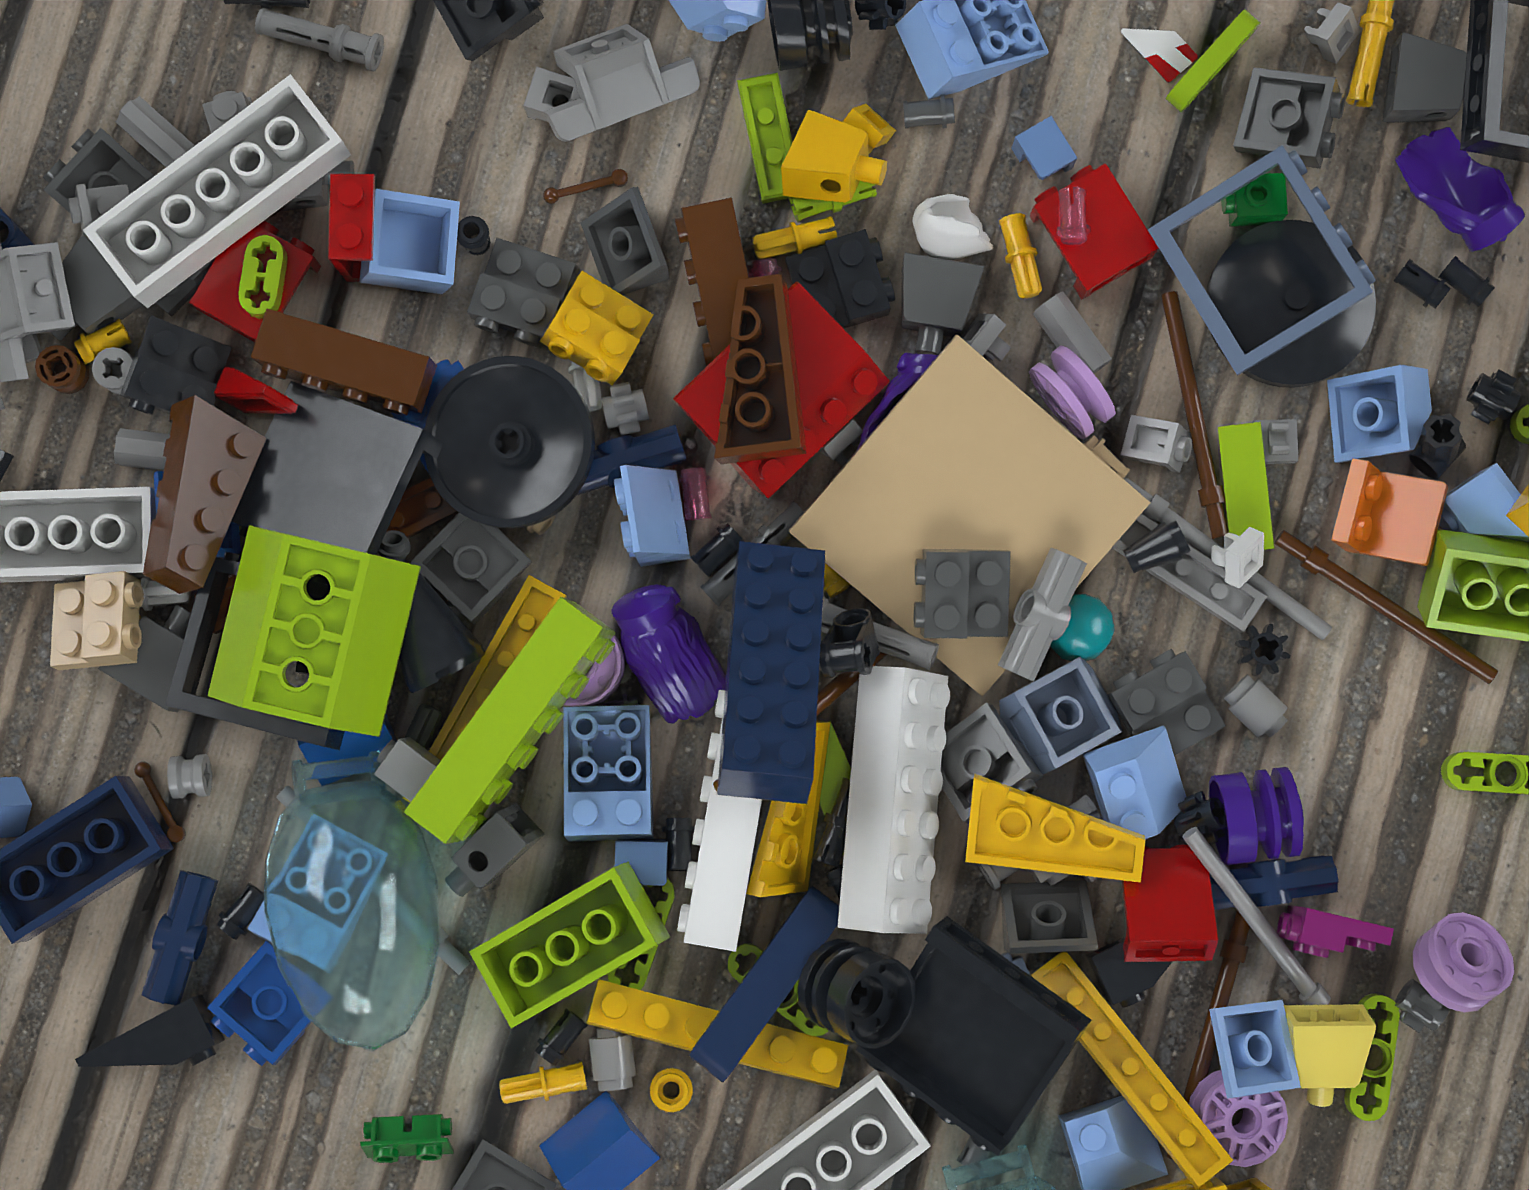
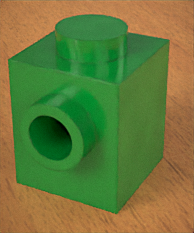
M1263 174L1221 201L1223 214H1229V227L1259 226L1283 220L1288 215L1286 178L1284 174Z

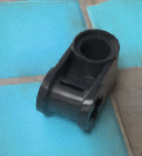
M863 608L850 609L841 612L833 619L825 639L820 644V667L826 678H834L837 673L859 671L861 675H869L872 672L874 661L879 655L880 650L869 610Z

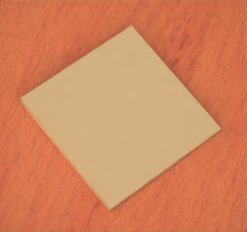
M955 335L788 531L808 549L825 550V563L908 634L939 644L936 658L983 697L1006 670L998 666V663L1016 626L1013 618L1016 604L1025 591L1033 588L1050 548L1067 553L1087 563L1077 585L1078 587L1151 502L959 335ZM923 549L1011 551L1008 637H967V639L924 638L921 635V628H914V603L921 602L922 585H915V560L923 559Z

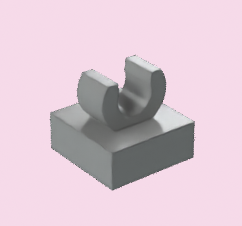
M1339 2L1331 11L1325 8L1318 9L1316 13L1319 21L1322 23L1318 29L1311 26L1304 28L1308 40L1312 44L1318 45L1323 59L1335 64L1338 63L1360 33L1352 7Z
M979 314L961 337L980 355H985L992 361L995 358L1002 361L1011 349L1004 340L998 337L1006 324L995 314Z
M851 419L819 452L844 466L848 460L844 457L843 450L850 444L858 449L861 438L858 436L863 430L854 419Z
M1297 419L1254 420L1252 422H1261L1266 464H1289L1299 461Z

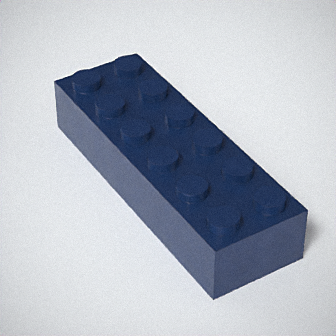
M739 542L734 570L717 795L807 804L814 775L825 550Z

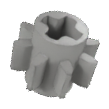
M629 382L610 386L611 396L601 398L608 429L619 426L621 435L639 432V422L649 420L643 390L631 391Z

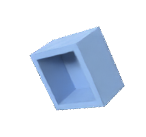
M375 189L373 261H361L360 283L436 294L445 293L454 283L460 201Z

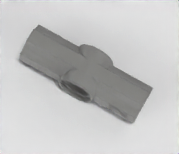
M1050 548L1033 588L1025 591L1016 604L1013 616L1016 626L998 666L1034 682L1052 640L1060 638L1068 627L1071 618V608L1068 605L1087 563L1067 553Z

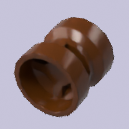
M53 345L47 347L40 352L36 359L35 369L39 379L60 393H76L85 387L89 379L88 365L84 363L79 355L64 346Z

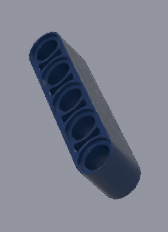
M814 886L809 888L688 1054L689 1058L722 1083L728 1078L796 984L811 954L826 942L837 927L839 917L838 904Z

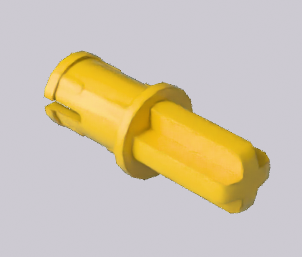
M1022 213L1005 216L999 220L1008 253L1005 256V262L1011 264L1018 296L1022 299L1035 297L1042 291V285L1035 261L1038 251L1032 247L1026 224V216Z
M832 216L796 225L793 221L789 223L787 228L755 235L752 241L755 255L758 259L762 260L791 252L801 254L803 249L824 245L825 241L837 238V232L835 230L819 234L818 231L830 229L835 226Z
M582 1062L544 1070V1066L539 1067L540 1072L502 1079L499 1083L501 1099L506 1104L543 1096L545 1101H549L550 1096L587 1090Z

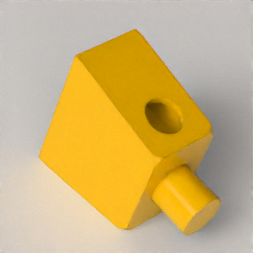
M808 110L781 166L783 196L846 203L852 200L860 181L879 186L882 185L887 171V161L869 157L868 134L865 130Z

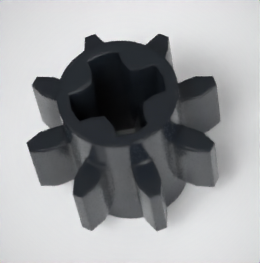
M855 0V10L859 16L858 19L869 20V30H886L887 26H895L906 9V0Z
M1500 369L1496 373L1493 372L1491 377L1481 373L1466 398V401L1472 403L1473 407H1475L1471 415L1487 424L1495 421L1497 417L1504 421L1507 420L1521 397V393L1513 387L1517 378Z
M1271 623L1263 628L1261 634L1253 625L1246 628L1250 638L1247 641L1239 640L1235 642L1237 647L1242 648L1243 657L1237 663H1248L1253 666L1252 676H1258L1262 672L1263 666H1266L1271 674L1278 673L1279 668L1275 662L1289 659L1291 656L1287 652H1283L1282 643L1288 639V636L1277 637L1273 634L1274 628ZM1268 643L1271 650L1265 653L1266 656L1257 657L1254 650L1258 649L1259 644Z
M1203 791L1184 798L1185 801L1178 803L1180 812L1174 818V823L1182 839L1184 833L1193 827L1198 828L1210 845L1218 842V838L1225 836L1223 828L1227 827L1224 805L1218 798L1213 797L1206 800Z

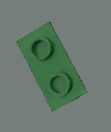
M443 1114L413 1115L412 1131L404 1132V1116L373 1117L372 1122H364V1139H371V1141L360 1142V1146L367 1158H372L374 1162L393 1163L399 1160V1156H416V1159L421 1161H436L442 1158V1154H454V1149L449 1139L444 1138V1136L452 1135V1118H444Z

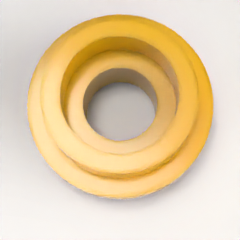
M663 1069L654 1076L651 1082V1099L659 1109L665 1112L682 1110L692 1098L693 1085L691 1079L680 1069ZM666 1083H677L680 1093L676 1097L665 1095L663 1087Z

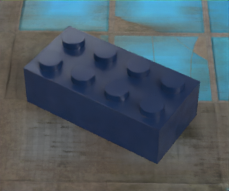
M114 776L0 849V926L11 944L27 942L174 849L130 776Z

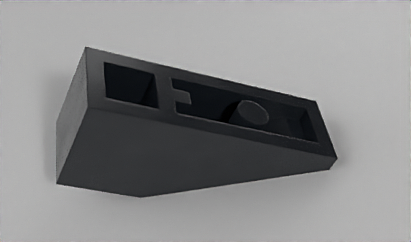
M1125 937L1086 954L1107 1002L1112 1005L1120 1003L1122 1008L1145 998L1143 991L1152 988L1173 962H1125L1123 950Z
M201 994L174 1006L75 1060L78 1067L177 1065L188 1059L192 1066H195L216 1055L213 1046L225 1039L221 1031L210 1022L213 1015L207 1008L208 1005Z

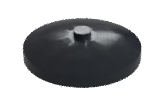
M1281 220L1257 226L1235 240L1216 263L1206 292L1244 354H1247L1354 288L1314 223L1302 220ZM1353 246L1347 248L1355 263L1362 260V257ZM1370 284L1373 290L1370 296L1243 372V374L1267 385L1294 388L1322 382L1340 372L1355 359L1370 336L1376 313L1374 284ZM1212 335V338H1213L1215 344L1217 345L1218 349H1219L1220 352L1223 354V356L1226 358V356L1224 355V353L1222 352L1221 348L1219 347L1218 343L1216 342V340L1214 339V337H1213V335Z
M498 356L476 362L455 375L440 391L430 409L425 425V431L444 443L437 458L424 454L429 475L436 489L446 502L459 513L488 526L522 528L538 524L553 517L577 496L589 475L593 463L595 431L585 400L565 376L552 367L531 358Z

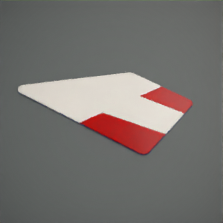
M1126 28L1121 30L1125 38L1167 82L1174 80L1198 58V55L1175 31Z

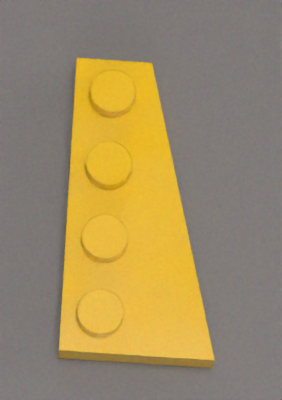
M816 719L814 775L807 804L771 800L746 894L761 898L808 891L831 722Z
M974 774L965 862L1141 882L1145 835Z

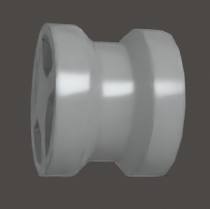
M106 348L99 352L93 360V377L97 383L112 393L120 394L134 357L120 348Z
M199 754L193 759L185 760L182 756L170 757L167 777L169 791L173 799L184 798L188 793H195L199 797L210 796L212 769L207 754Z

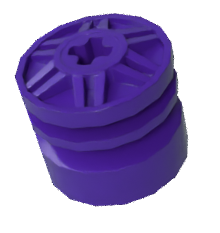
M1288 767L1273 768L1271 775H1269L1266 769L1256 770L1253 777L1252 790H1250L1248 781L1242 772L1210 777L1208 797L1209 799L1213 797L1218 798L1223 803L1226 814L1227 827L1223 828L1225 836L1218 838V842L1215 843L1218 855L1225 865L1254 862L1258 851V841H1260L1268 859H1278L1281 851L1285 857L1301 855L1304 839L1303 808L1296 783Z

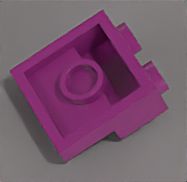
M1288 905L1287 913L1282 912L1280 914L1276 933L1280 938L1294 941L1292 950L1328 958L1330 950L1343 953L1345 945L1375 951L1376 943L1390 946L1394 931L1393 928L1294 905Z

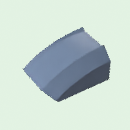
M1081 657L999 700L1000 717L1013 737L1022 742L1042 775L1057 769L1122 732L1118 713L1093 668Z

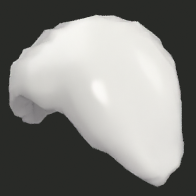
M946 194L927 198L917 206L912 222L917 240L925 253L935 258L958 260L993 249V244L990 243L988 235L983 232L982 223L971 212L969 208L970 200L967 197Z

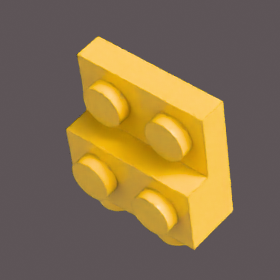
M581 271L540 342L548 346L549 350L557 357L569 359L584 368L586 373L593 379L613 385L622 374L654 314L586 272Z

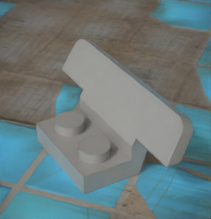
M624 24L554 50L557 67L575 79L580 98L544 111V114L555 136L564 142L571 141L695 93L700 85L695 62L690 57H686L658 68L649 38L630 25Z
M0 241V382L29 379L21 342L22 337L28 334L71 329L75 326L58 242L10 247L2 250Z

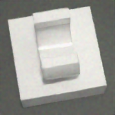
M1249 527L1241 536L1226 533L1224 535V548L1217 545L1212 546L1211 560L1214 564L1225 567L1226 583L1240 588L1263 566L1264 533Z

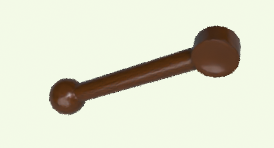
M616 169L612 172L611 176L558 190L549 187L544 191L543 198L547 203L554 204L560 197L611 184L623 187L628 182V175L625 170Z
M139 762L136 764L134 772L137 777L143 779L169 828L167 831L168 839L172 842L182 841L186 836V831L182 826L176 825L150 775L151 766L147 762Z

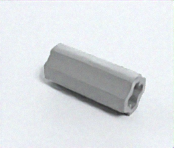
M140 96L134 100H129L119 111V116L115 121L164 167L169 166L195 146Z
M1064 291L1044 302L1033 313L1057 348L1061 345L1070 349L1089 367L1093 374L1112 360Z
M120 428L116 435L114 448L115 463L119 464V466L164 471L166 457L163 456L165 441L170 438V434Z

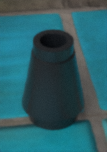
M1176 520L1167 525L1165 522H1162L1130 545V547L1123 550L1133 573L1183 560L1182 555L1191 551Z

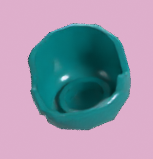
M1075 594L1068 605L1071 608V618L1068 627L1060 638L1052 640L1050 647L1062 659L1073 661L1081 657L1085 661H1089L1100 656L1110 644L1115 631L1112 612L1100 599L1087 594Z

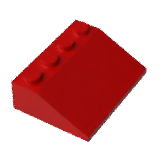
M795 282L788 288L807 454L730 463L750 487L767 499L890 383V380L866 351L799 282ZM730 345L673 398L715 447L716 443H718L721 403L723 404L725 372L727 360L729 359Z

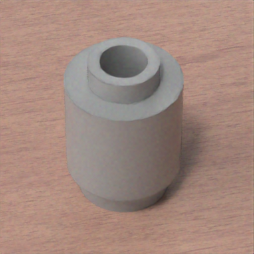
M1248 674L1236 683L1223 698L1230 704L1228 709L1257 738L1264 733L1269 738L1272 737L1288 721L1283 715L1288 707L1259 679L1254 681Z
M597 1028V1036L589 1038L593 1081H598V1091H614L633 1087L632 1077L636 1076L632 1036L605 1028Z

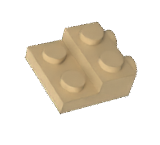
M126 571L85 575V581L55 584L50 667L57 670L137 663L138 648L142 643L139 611L144 601V593L141 580Z

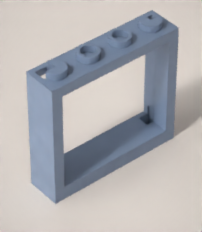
M1283 145L1148 229L1237 376L1373 293L1370 284L1376 281L1363 259L1355 263L1347 248L1352 246L1353 243L1341 223L1332 226L1324 212L1330 209V206L1320 189L1316 186L1310 190L1302 175L1307 173L1308 170L1297 152L1293 150L1288 154ZM1279 166L1354 289L1249 353L1244 354L1170 233L1274 167Z

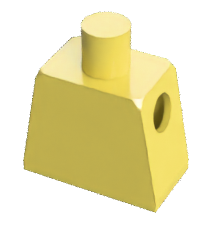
M1363 1004L1284 1005L1300 1086L1302 1089L1308 1088L1306 1099L1310 1104L1319 1107L1330 1106L1333 1103L1334 1088H1355L1360 1084L1376 1031V1024Z

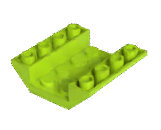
M249 525L208 696L258 712L326 728L380 737L421 566ZM318 574L325 576L330 584V592L322 600L312 599L308 595L306 588L309 579ZM294 661L304 663L309 671L308 681L301 687L292 686L286 679V669Z

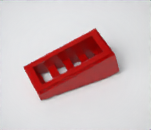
M225 367L214 391L217 398L243 413L292 414L296 412L298 404L294 403L289 397L233 367Z

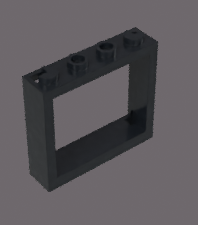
M1470 0L1460 150L1529 163V136L1500 130L1508 3L1529 7V0Z
M225 551L223 559L215 558L203 588H199L197 591L165 706L340 750L345 731L313 726L196 695L229 575L237 576L242 556ZM321 574L314 575L307 583V593L325 598L330 592V585L327 584L328 579Z

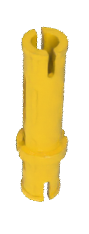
M1369 0L1366 14H1363L1360 18L1359 26L1362 28L1349 93L1346 97V102L1350 105H1353L1355 100H1357V107L1373 106V97L1387 33L1393 30L1394 20L1391 18L1395 0Z

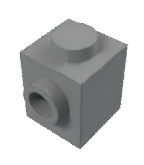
M410 737L401 738L397 742L391 740L377 758L381 765L374 775L411 802L441 760Z

